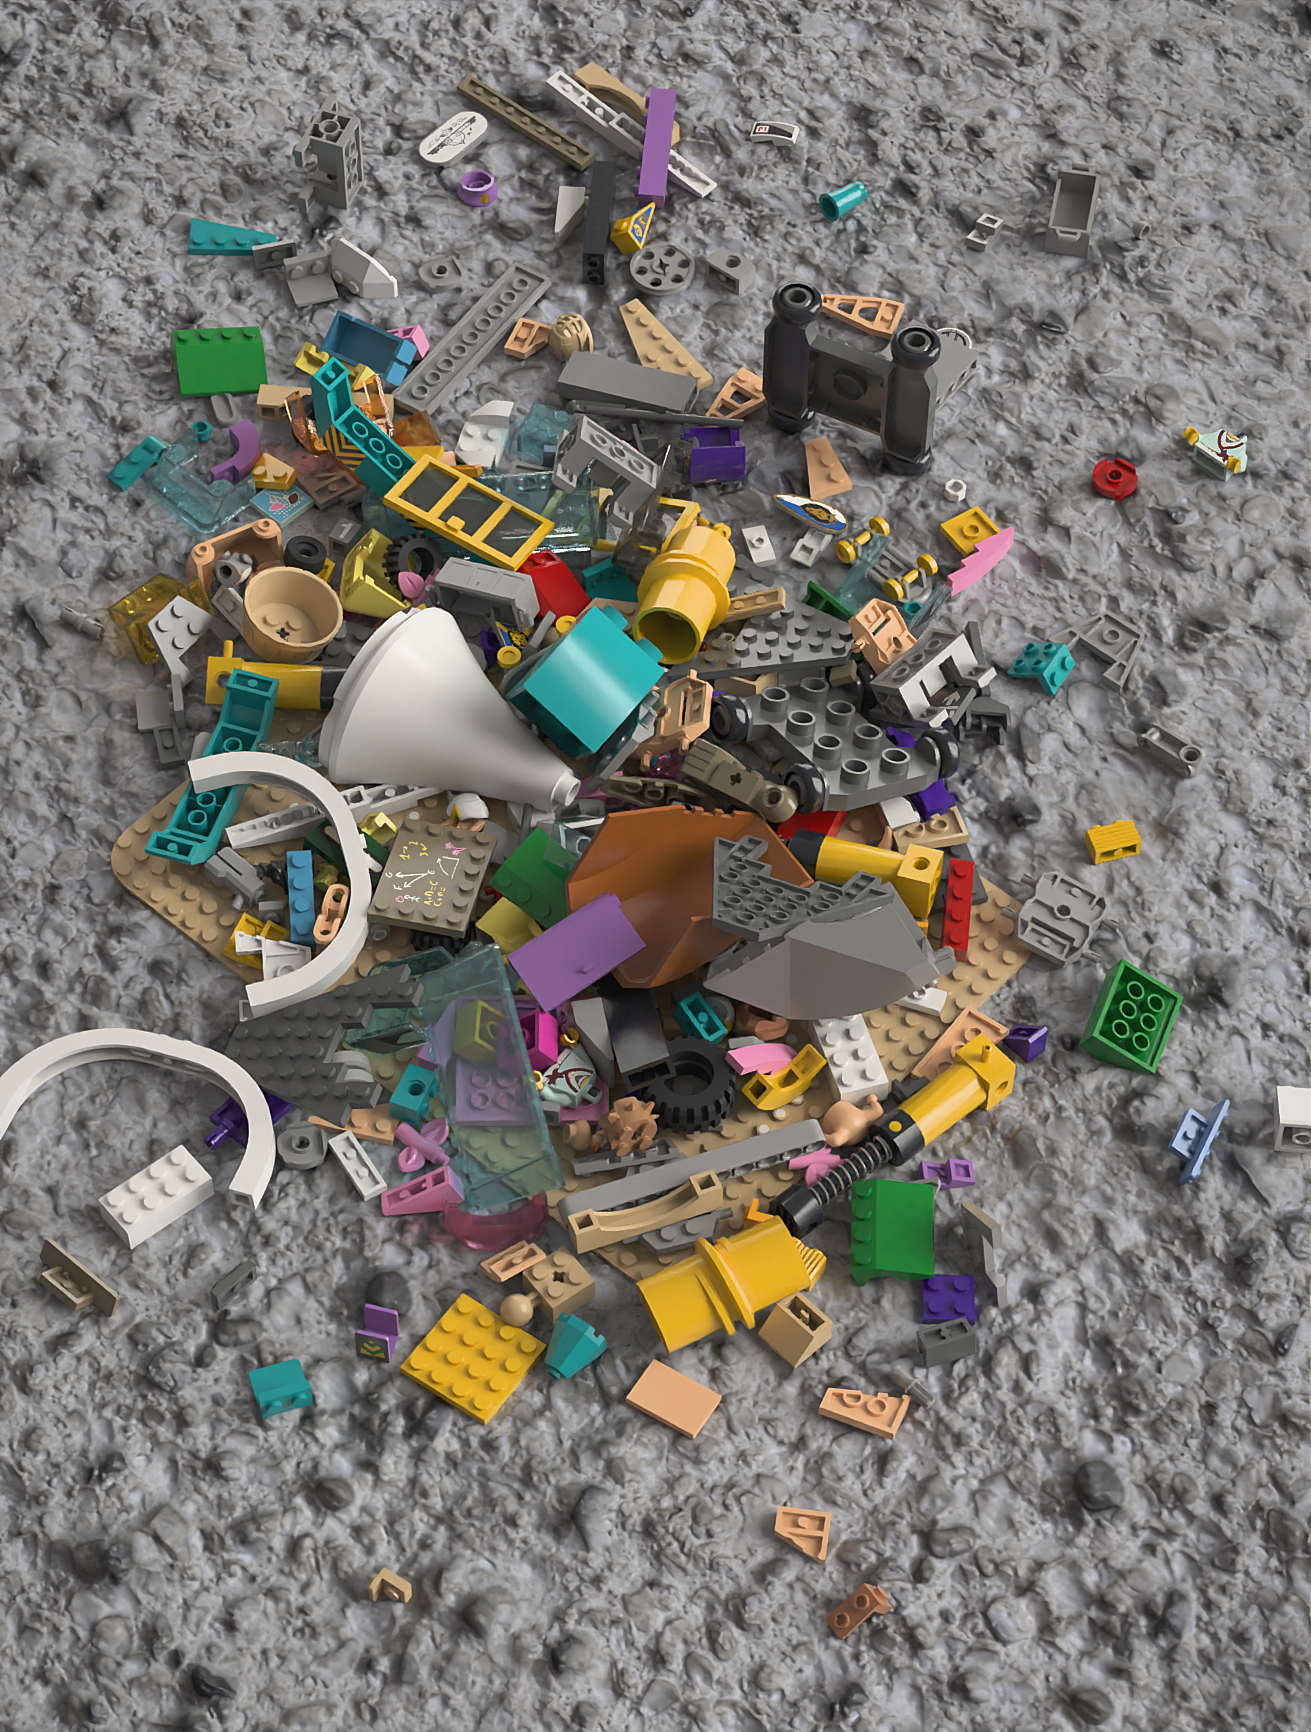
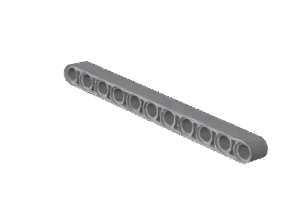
M808 1119L560 1199L556 1205L566 1229H569L567 1217L569 1215L590 1208L594 1212H612L641 1206L676 1190L685 1184L690 1176L713 1169L719 1182H723L817 1152L826 1146L827 1141L816 1119Z

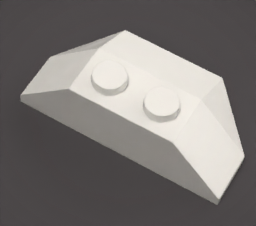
M334 238L331 240L332 276L336 282L343 284L352 293L359 295L363 299L395 298L398 296L397 280L393 276H389L387 271L374 258L344 238Z

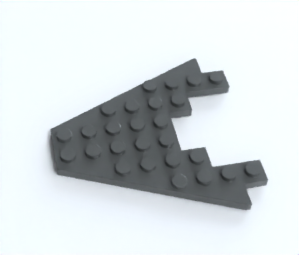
M733 571L726 585L729 598L771 589ZM785 595V610L736 620L746 622L735 642L713 639L705 652L698 651L690 661L681 664H664L661 662L657 664L670 670L667 675L668 683L670 684L686 677L687 671H690V669L697 671L696 679L709 680L847 664L854 650L851 649V646L856 641L848 623Z
M747 834L738 842L718 836L714 837L711 927L720 929L722 933L735 934L749 942H761L784 935L807 919L811 923L842 921L844 917L893 903L894 893L879 889L882 881L880 877L858 871L841 888L817 881L807 889L770 877L772 865L757 861L767 851L769 841Z
M407 964L394 967L348 985H339L332 991L237 1025L224 1052V1056L244 1069L260 1089L331 1124L345 1128L352 1109H374L383 1088L378 1082L343 1083L348 1067L344 1062H330L344 1029H366L374 1009L417 1008L424 991V986L421 982H406L411 972Z

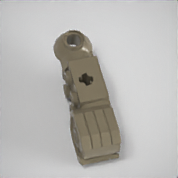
M700 738L696 739L693 747H691L678 769V772L683 773L682 775L695 786L746 812L759 813L765 821L767 819L774 823L784 822L794 814L798 806L797 793L790 786L777 785L771 781L764 780L765 777L755 770H752L750 773L745 771L746 767L731 754Z

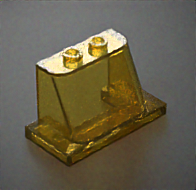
M160 572L107 608L112 621L126 632L140 664L146 665L160 655V653H157L144 626L176 596L179 595L214 617L216 616L199 577L193 576L185 582Z

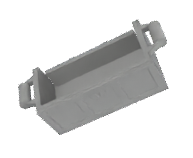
M1073 161V164L1067 170L1059 169L1049 225L1046 231L1044 252L1087 258L1101 180L1100 174H1093L1090 163Z
M454 557L449 558L434 579L435 585L429 584L425 586L427 598L429 597L433 604L448 613L453 608L454 610L484 617L486 613L491 614V606L498 607L501 611V621L517 624L518 630L525 632L528 627L534 625L533 619L540 610L531 575Z

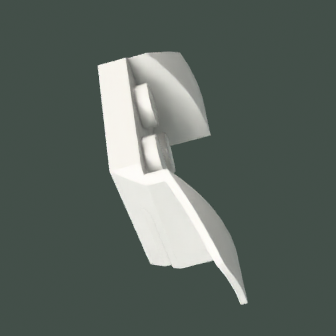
M492 400L469 415L454 451L455 461L467 465L481 464L482 468L497 469L509 437V416L514 402Z

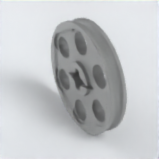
M655 243L643 247L634 254L630 262V277L633 284L644 293L653 296H671L684 291L691 285L695 277V262L691 254L678 245ZM668 252L675 254L672 257L664 256V254ZM652 256L653 259L644 260L643 257ZM660 263L662 265V269H664L665 276L663 275V270H661ZM680 264L689 265L688 268H680L678 266ZM637 271L647 272L645 275L636 274ZM680 279L682 282L676 284L672 280ZM653 282H658L661 285L658 287H653L650 284Z

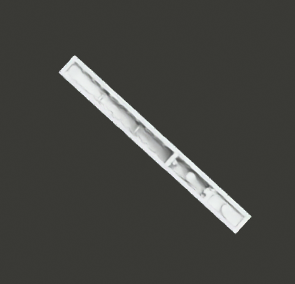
M561 70L546 81L545 87L576 110V117L607 140L639 160V150L644 149V144H641V133L646 131V129L622 112L618 115ZM672 149L670 150L667 176L669 180L701 198L717 186L714 181Z
M383 784L367 790L361 785L339 793L346 801L357 824L369 813L382 812L386 816L418 806L417 800L447 791V789ZM307 802L225 828V832L232 849H239L307 836L325 821L327 817L312 802Z

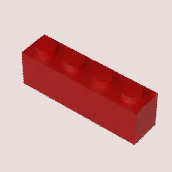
M950 858L946 870L940 948L950 945L954 949L955 960L964 962L968 951L975 861Z

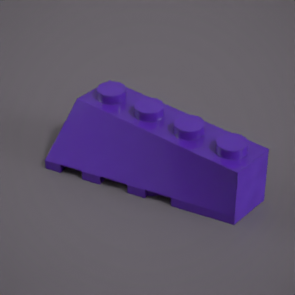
M893 727L886 728V738L896 747L915 746L916 741L911 733ZM938 779V781L933 782L923 791L908 794L924 822L929 821L930 816L938 813L941 816L948 813L949 808L955 806V799L952 793H948L945 789L943 779Z

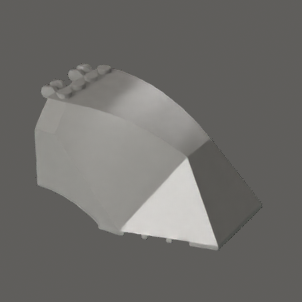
M888 881L881 885L879 889L894 893L892 904L889 903L877 911L854 919L852 918L855 914L844 917L842 921H830L827 923H811L807 919L784 935L761 942L746 941L748 944L734 954L731 952L707 965L702 984L707 989L788 1019H833L875 1010L896 1002L922 987L928 989L938 982L937 978L940 974L948 975L957 965L954 949L950 945H946V947L934 952L925 934L891 882Z

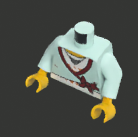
M1187 427L1182 437L1188 439L1190 445L1195 444L1194 461L1225 482L1233 473L1237 474L1245 471L1247 463L1245 443L1247 437L1243 432L1238 431L1232 435L1226 430L1220 429L1215 433L1201 435L1196 429Z
M570 1028L568 1033L571 1035V1040L568 1039L566 1034L560 1037L562 1044L570 1045V1050L566 1048L558 1057V1063L551 1065L543 1076L538 1071L531 1072L529 1074L531 1078L525 1080V1086L528 1089L536 1088V1093L544 1101L550 1100L561 1104V1107L568 1106L574 1109L578 1108L584 1099L594 1104L598 1103L603 1091L595 1087L596 1069L581 1043L576 1042L579 1037L578 1032Z

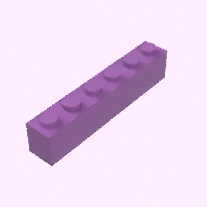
M651 88L650 96H646L645 109H648V114L644 113L643 126H646V131L641 133V144H644V149L639 150V162H642V166L637 167L636 179L640 180V183L635 184L634 197H638V206L654 202L655 208H664L676 107V90Z

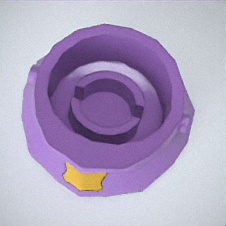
M481 170L466 173L462 177L461 184L457 190L460 200L472 207H487L497 199L498 187L494 182L496 181L495 177Z

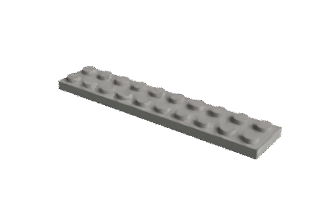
M514 262L402 381L400 387H397L390 394L393 395L394 404L427 419L517 323L520 317L551 286V279Z

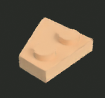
M520 317L504 346V353L526 359L548 344V333L552 326Z
M778 1506L774 1535L818 1563L825 1565L832 1513Z

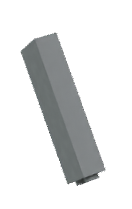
M574 350L570 358L566 359L564 370L558 374L556 379V386L561 397L580 401L626 405L625 409L638 405L639 410L658 414H666V411H669L670 413L689 415L699 395L698 379L578 350ZM669 422L677 425H684V423Z

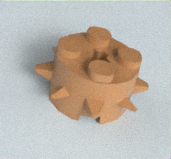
M627 1097L614 1102L613 1106L615 1108L607 1114L603 1112L600 1115L598 1124L601 1130L595 1134L605 1136L600 1145L602 1148L610 1146L617 1156L622 1157L638 1149L646 1150L653 1144L652 1138L657 1131V1124L654 1119L659 1117V1114L651 1115L654 1102L644 1103L643 1100L638 1101L636 1097Z

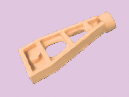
M821 294V312L829 314L870 335L889 340L893 338L904 311L905 304L884 298ZM839 304L855 306L852 314H847L837 309ZM872 308L878 310L875 321L870 322L859 317L860 309Z
M742 367L729 378L705 416L740 419L763 407L767 403L762 393L763 379ZM735 391H739L751 400L740 405L730 399ZM724 405L734 412L724 416L717 411ZM697 424L698 427H709V425Z

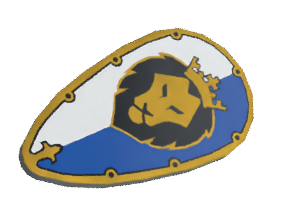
M785 493L774 494L772 497L773 502L780 508L801 520L802 527L805 530L813 526L827 533L841 534L848 527V521L843 513L829 504Z

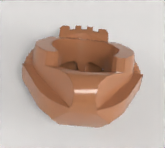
M742 1002L735 1008V1026L742 1037L755 1036L758 1040H763L766 1043L785 1036L790 1026V1019Z

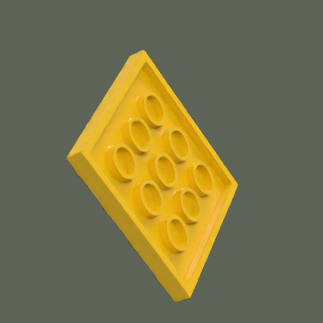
M462 1293L400 1366V1372L481 1424L486 1425L545 1354L547 1345L519 1327L507 1325L501 1316Z

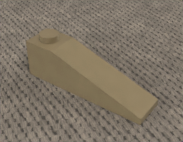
M610 775L600 788L602 793L647 809L671 806L674 800L702 805L708 798V793L700 787L675 779Z

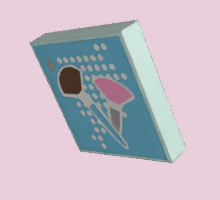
M294 484L291 485L288 491L265 488L249 500L251 507L267 519L273 520L280 529L314 505V500Z

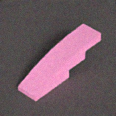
M1012 526L975 544L973 555L961 560L960 570L947 576L946 591H951L949 594L951 597L972 585L1001 560L1013 543L1014 529Z
M778 1043L758 1044L728 1051L725 1060L740 1076L749 1072L753 1075L757 1072L772 1075L786 1067L798 1053L790 1045Z

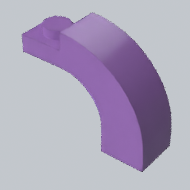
M248 418L229 427L230 442L238 452L229 460L210 469L211 484L216 490L230 484L234 480L239 485L244 484L261 457L259 434Z

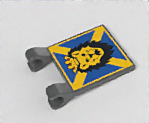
M491 606V614L486 613L484 618L492 624L501 647L513 646L522 652L533 633L532 628L528 627L525 632L518 630L517 624L501 622L500 609ZM540 646L537 647L533 654L541 651Z

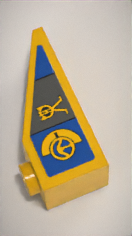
M654 202L637 206L615 221L610 238L623 255L642 249L655 208Z

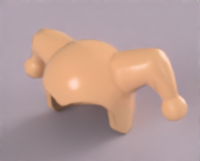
M874 1094L867 1096V1102L871 1105V1109L859 1110L847 1101L835 1103L825 1114L822 1124L823 1129L827 1133L824 1134L827 1144L832 1147H840L842 1145L852 1146L861 1142L866 1136L869 1126L884 1115V1110L877 1102V1096Z

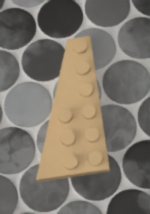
M637 298L619 307L620 318L626 332L629 334L630 342L635 349L639 365L698 379L699 391L713 384V377Z

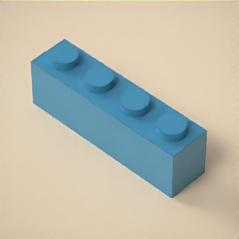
M311 850L287 851L291 943L310 947L311 952H316V942L314 941L313 934L315 910Z

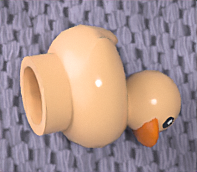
M581 1119L573 1124L567 1123L563 1129V1142L565 1144H571L577 1151H584L588 1147L594 1152L603 1149L600 1146L603 1135H591L590 1126L586 1120Z

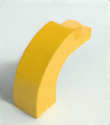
M807 1044L782 1070L772 1075H763L757 1072L741 1091L756 1107L762 1110H773L782 1107L796 1099L814 1083L812 1078L824 1067L827 1061L812 1045Z

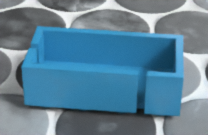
M338 310L319 350L354 367L361 363L377 374L378 378L400 387L408 370L405 368L406 363L411 364L418 346Z

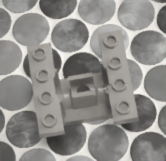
M329 94L326 100L321 102L319 111L316 116L314 115L311 118L309 127L303 131L301 140L298 144L294 145L292 155L295 158V166L304 168L312 154L317 155L318 162L315 165L314 174L307 178L303 190L298 192L296 202L299 205V213L306 215L315 201L347 210L364 183L360 119L338 113L337 96Z
M584 415L570 432L564 429L558 437L551 482L558 489L565 490L571 494L576 488L577 477L592 461L589 465V468L592 470L588 477L605 489L610 486L612 492H614L613 497L608 501V504H610L608 520L615 527L627 532L632 526L633 514L656 488L658 465Z
M933 628L869 683L879 702L870 712L873 718L923 729L939 727L949 715L945 708L930 706L923 692L924 690L928 697H932L947 684L946 681L956 682L958 686L966 685L982 688L987 686L997 673L994 667L977 663L963 633Z

